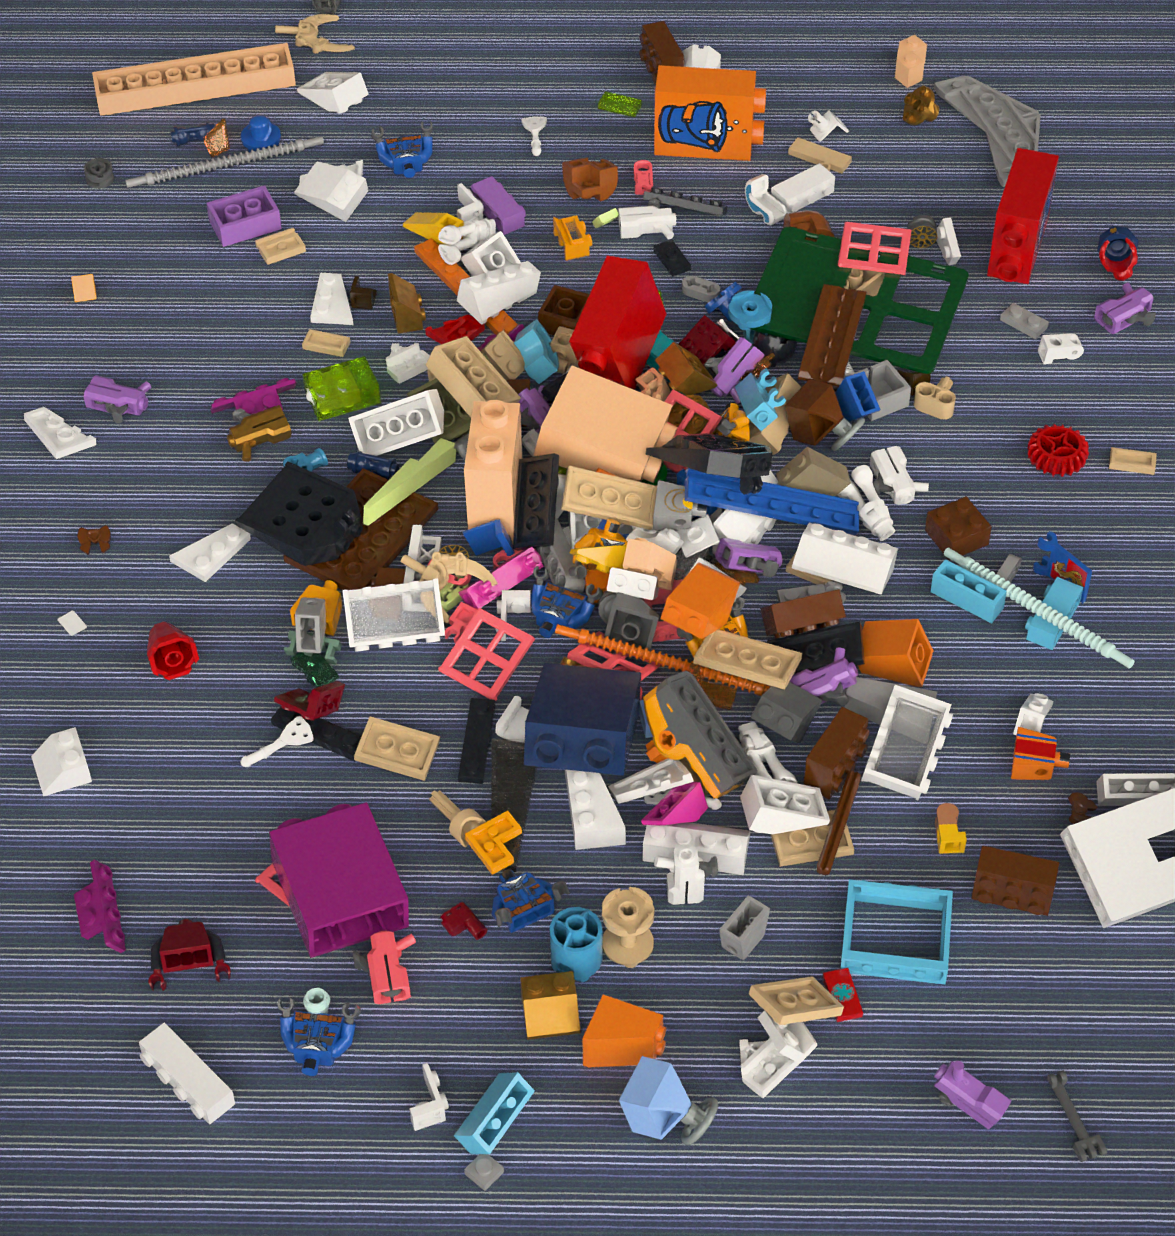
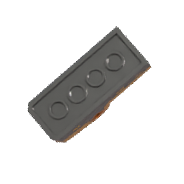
M683 671L667 677L643 697L645 714L653 735V740L645 745L647 748L646 754L651 761L659 763L667 758L679 760L686 757L690 762L691 768L698 774L703 786L713 798H719L749 780L751 775L758 773L754 764L690 672Z

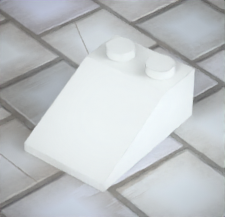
M324 72L297 88L299 94L325 110L337 113L347 111L350 105L362 102V98L369 95L360 72Z
M317 161L294 194L346 222L368 192L366 178L355 172Z
M751 775L740 796L749 830L758 833L778 834L828 825L830 822L820 788Z

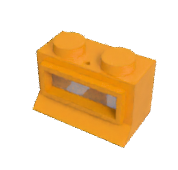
M577 215L562 219L553 216L554 236H558L560 247L564 246L565 260L589 256L592 239L590 234H585L586 226L584 221H579Z

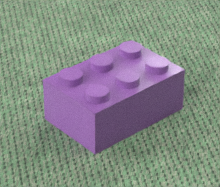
M265 185L206 203L209 222L223 247L282 229L279 209Z

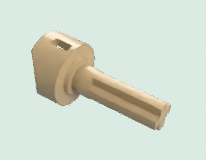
M440 790L438 792L433 791L429 801L451 821L449 826L450 834L463 847H467L469 844L465 840V833L484 824L486 821L474 809L468 808L461 811Z

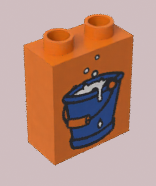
M658 65L655 88L654 155L751 161L752 144L763 145L764 120H754V113H765L766 88H755L756 71Z

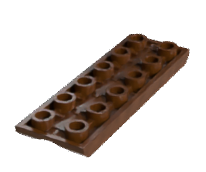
M828 284L823 285L799 369L798 379L805 381L811 379L832 384V386H840L846 373L867 291L845 289Z

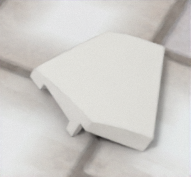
M399 343L392 344L390 356L386 357L387 372L400 384L428 370L426 363L430 355L420 350L419 343L409 347L399 346Z
M771 1038L761 1042H748V1039L739 1040L742 1081L762 1098L799 1065L798 1062L781 1054Z

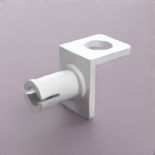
M829 110L823 116L818 111H812L815 117L811 114L808 116V121L814 124L810 131L820 142L837 125L846 133L849 132L843 122Z

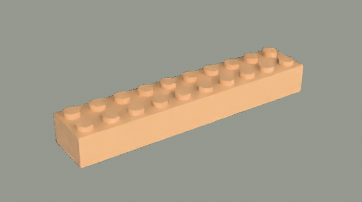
M288 43L92 72L100 116L296 86L294 67Z

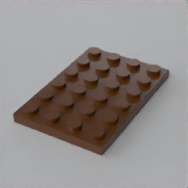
M363 468L346 486L354 490L363 525L360 536L355 537L350 543L348 550L343 552L337 560L303 566L288 556L283 555L284 562L320 580L333 581L341 590L371 587L372 577H376L378 567L387 568L410 542L413 525H422L423 527L438 510V503L413 492L373 523L365 525L363 524L364 505L388 480Z

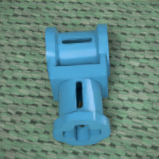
M321 448L315 449L313 453L307 456L300 453L296 456H289L283 461V467H285L288 461L311 472L320 466L328 465L327 457Z

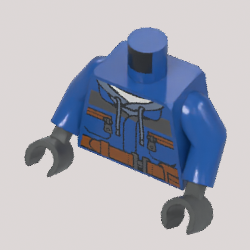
M430 121L431 126L428 129H425L424 122H421V130L424 133V137L420 134L384 139V142L382 141L384 129L380 126V135H376L372 128L371 137L377 142L375 146L380 162L391 168L394 174H404L407 178L413 177L416 172H421L423 164L427 163L433 152L432 137H430V134L433 132L432 122Z
M536 566L533 574L537 581L533 584L531 607L533 615L536 616V623L540 626V635L545 638H551L557 624L573 629L586 624L595 607L594 601L599 600L603 595L602 590L598 588L597 592L592 595L594 585L589 584L586 587V594L588 595L586 596L549 582L543 585V581L549 577V572L545 568L544 575L539 577V567Z
M505 870L499 876L502 884L497 886V896L493 898L492 917L497 921L498 927L502 926L501 923L506 922L509 931L513 933L553 914L554 898L556 901H560L562 899L561 895L570 894L565 881L551 884L540 878H535L528 872L516 877L513 870Z
M290 997L291 1004L287 1009H284L281 1005L282 998L278 999L277 1006L283 1013L280 1016L281 1037L288 1052L294 1054L295 1062L303 1063V1074L308 1076L317 1075L319 1065H333L335 1059L340 1057L352 1045L356 1026L354 1018H357L361 1013L359 1005L355 1006L353 1015H350L348 1012L350 1003H345L342 1007L344 1016L294 1011V1014L291 1015V1010L295 1004L293 998Z

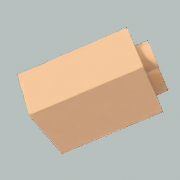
M571 366L541 426L533 456L555 453L559 455V466L566 469L568 466L596 472L598 468H601L617 477L642 482L644 479L654 483L663 460L646 455V448L662 447L674 438L678 427L667 423L673 405Z
M500 400L474 401L464 466L468 530L500 519L512 543L514 539L519 459H522L520 403H506Z

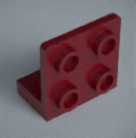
M704 315L678 345L697 356L704 365L709 358L715 357L722 348L726 352L728 349L731 350L736 342Z
M335 681L314 688L310 693L298 688L275 696L274 702L280 704L284 710L295 711L301 714V717L306 720H315L338 711L345 684Z

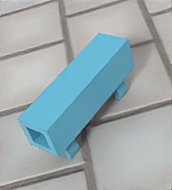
M767 368L760 372L758 379L750 373L735 386L746 416L760 431L778 417L774 407L782 406L786 402L783 395L779 399H774V396L778 394L776 387L772 388L769 393L767 392L766 387H771L777 382L775 376L769 380L765 379L770 373Z

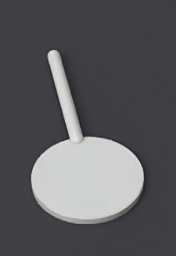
M723 319L716 322L717 326L735 341L739 340L740 337L727 327Z

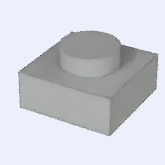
M479 1154L464 1171L467 1177L486 1191L504 1173V1167L490 1155Z

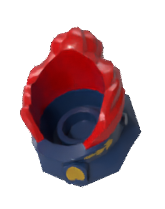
M1112 226L1100 235L1097 252L1099 253L1101 264L1106 271L1112 272L1114 278L1118 281H1125L1133 274L1132 269L1138 261V239L1129 228Z

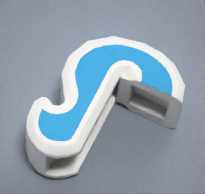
M761 174L746 182V201L754 213L763 215L764 223L773 225L784 219L787 210L785 205L767 192L768 176Z

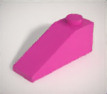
M691 782L672 788L641 820L642 825H670L699 820L700 816L708 809L700 782Z

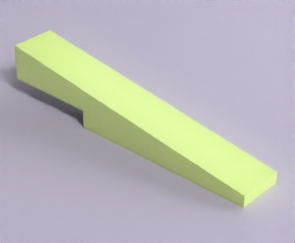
M440 438L419 461L410 458L364 505L363 524L370 525L452 465L456 460L455 443Z

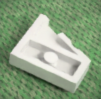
M951 217L944 218L936 229V241L947 264L953 265L958 262L961 254Z

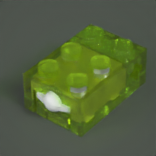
M365 356L302 374L306 398L318 422L381 404L379 384Z

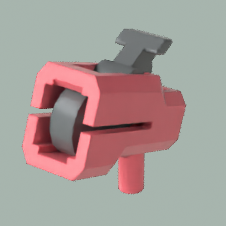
M379 931L370 936L372 949L369 953L361 956L357 951H353L352 954L355 968L359 971L362 969L367 972L371 979L374 1003H390L391 997L394 998V1002L410 998L407 970L399 965L398 958L402 956V950L416 943L415 938L412 934H409L395 942L394 932Z

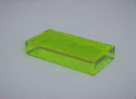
M604 92L598 103V109L630 117H636L642 106V100L610 92Z

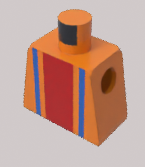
M1018 727L1011 779L1049 780L1052 778L1054 766L1069 767L1070 754L1056 752L1057 739L1055 737Z

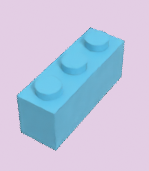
M946 559L933 573L931 593L991 624L1004 609L1007 590Z
M1057 577L1053 585L1048 584L1042 603H1046L1047 607L1051 606L1052 610L1056 609L1058 613L1067 616L1069 620L1081 601L1083 587ZM1037 614L1034 617L1030 616L1025 626V629L1028 630L1026 640L1050 650L1054 649L1064 632L1063 629L1058 628V625L1053 626L1052 622L1049 623L1047 619H1042V616H1037Z
M518 1072L499 1073L454 1137L470 1154H490L534 1093L533 1088Z

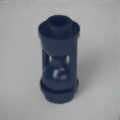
M209 122L192 128H177V126H174V131H171L172 143H177V147L189 141L200 140L206 142L209 140V142H212V140L217 139L214 123L209 124Z
M357 450L349 454L347 468L354 473H358L364 468L389 480L399 470V464H396V459L378 457Z

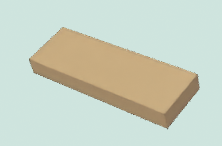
M797 138L788 149V154L816 165L821 162H827L831 165L830 170L843 174L852 160V157L801 138Z

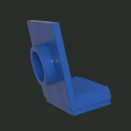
M500 519L463 531V535L476 556L499 547H503L507 556L514 554L512 540Z

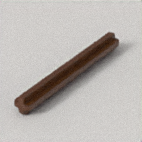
M850 771L847 774L816 866L818 874L825 876L830 874L861 780L859 772Z

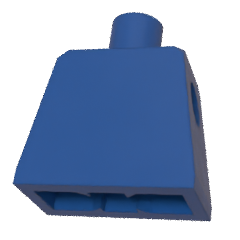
M864 371L843 379L835 395L842 415L848 422L881 410Z

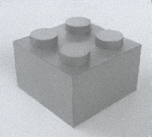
M888 360L870 366V375L867 368L850 374L851 376L864 371L867 379L869 376L870 386L881 409L867 416L871 421L909 406L911 387Z

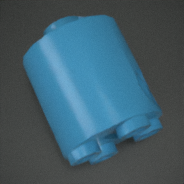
M581 907L567 908L560 911L552 919L550 924L551 966L557 973L573 971L574 980L585 982L600 968L603 960L602 923L598 916L589 909Z

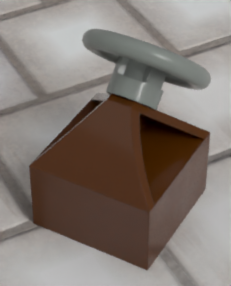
M811 379L785 405L794 441L816 446L832 430L839 436L831 446L833 451L841 448L865 422V419L860 417L850 424L843 418L832 384Z

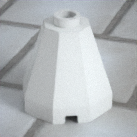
M692 45L682 51L684 67L720 69L721 54L710 46H704V49L698 48L699 45Z

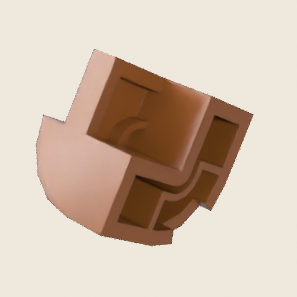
M587 157L562 162L565 188L572 199H590L594 197L601 202L608 199L617 187L618 166L608 160L601 159L600 162L588 161Z
M804 210L786 213L784 216L783 229L785 227H794L818 235L823 234L835 237L827 219L817 211ZM808 237L805 238V240H809V241H813V242H816V241H817L816 239H812V238H808Z

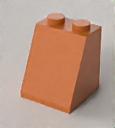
M697 563L667 597L661 619L703 639L727 624L741 582L702 563Z
M919 619L865 621L862 630L865 664L858 665L861 673L922 687L934 651Z
M603 994L582 1038L583 1066L638 1065L642 1056L656 1059L657 1055L662 1056L666 1041L663 1040L666 1033V1027L663 1026V1015Z

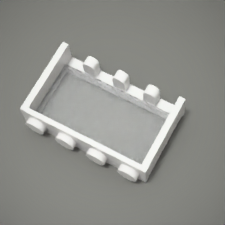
M438 578L429 581H413L405 584H389L380 587L343 590L350 648L355 647V652L369 650V645L377 644L379 649L393 647V642L401 641L403 646L417 644V639L425 638L426 643L438 642L441 636H445Z
M895 685L861 781L871 782L919 800L921 793L926 794L931 780L927 779L929 771L934 772L938 758L934 757L936 749H942L946 736L941 734L944 727L949 728L953 714L949 713L952 704Z

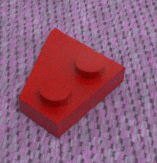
M468 314L456 320L445 321L442 327L432 329L431 326L427 327L425 334L440 344L466 336L472 341L485 330V324L481 325L474 317Z

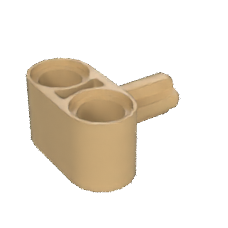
M946 376L941 378L937 386L928 382L919 383L915 388L914 407L939 419L951 418L954 413L956 400L955 394L950 391L953 381L950 380V377Z

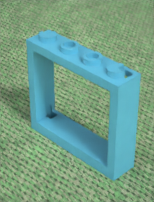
M849 879L840 969L849 968L850 974L945 985L949 962L953 891L939 890L940 888H922L915 885L904 886L889 882L877 883ZM859 901L942 911L939 960L850 950L854 902Z

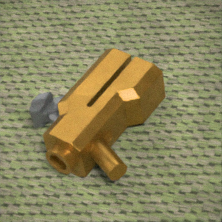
M280 405L255 414L246 413L243 409H237L232 413L233 420H239V425L229 428L227 440L231 448L235 447L237 452L242 451V460L244 462L251 461L252 447L267 441L275 444L291 438V428L286 417H284L285 415Z

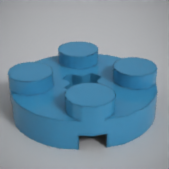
M742 291L732 297L731 303H729V317L742 330L760 327L771 320L772 303L762 293L760 296L754 294V291Z

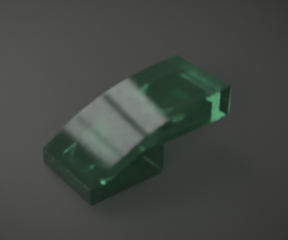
M299 652L290 658L292 665L304 673L307 682L316 688L332 683L339 678L337 672L319 653H313L312 656H308L304 652Z

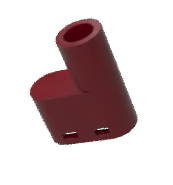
M464 902L457 904L440 916L443 920L441 922L442 926L451 936H456L467 929L476 940H479L488 931Z

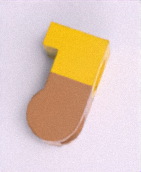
M943 803L937 808L935 830L939 854L965 852L966 833L958 832L959 810L951 803Z

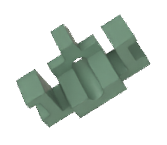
M289 630L288 638L291 643L289 647H284L286 655L296 656V631ZM324 636L321 652H326L325 660L327 663L336 665L337 660L334 654L335 651L341 650L342 644L339 640ZM304 652V654L308 656H312L313 654Z

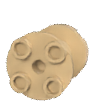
M629 887V890L620 891V888L611 891L602 903V919L607 928L603 934V952L613 962L624 965L627 968H633L638 963L646 960L653 951L654 938L649 929L654 921L653 901L645 891L636 887Z

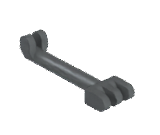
M1064 1070L1059 1071L1056 1076L1054 1073L1049 1074L1047 1079L1079 1139L1073 1145V1150L1079 1161H1087L1084 1150H1086L1090 1159L1096 1158L1097 1152L1094 1147H1096L1101 1156L1106 1155L1107 1149L1100 1135L1089 1136L1064 1088V1085L1067 1083L1066 1072Z

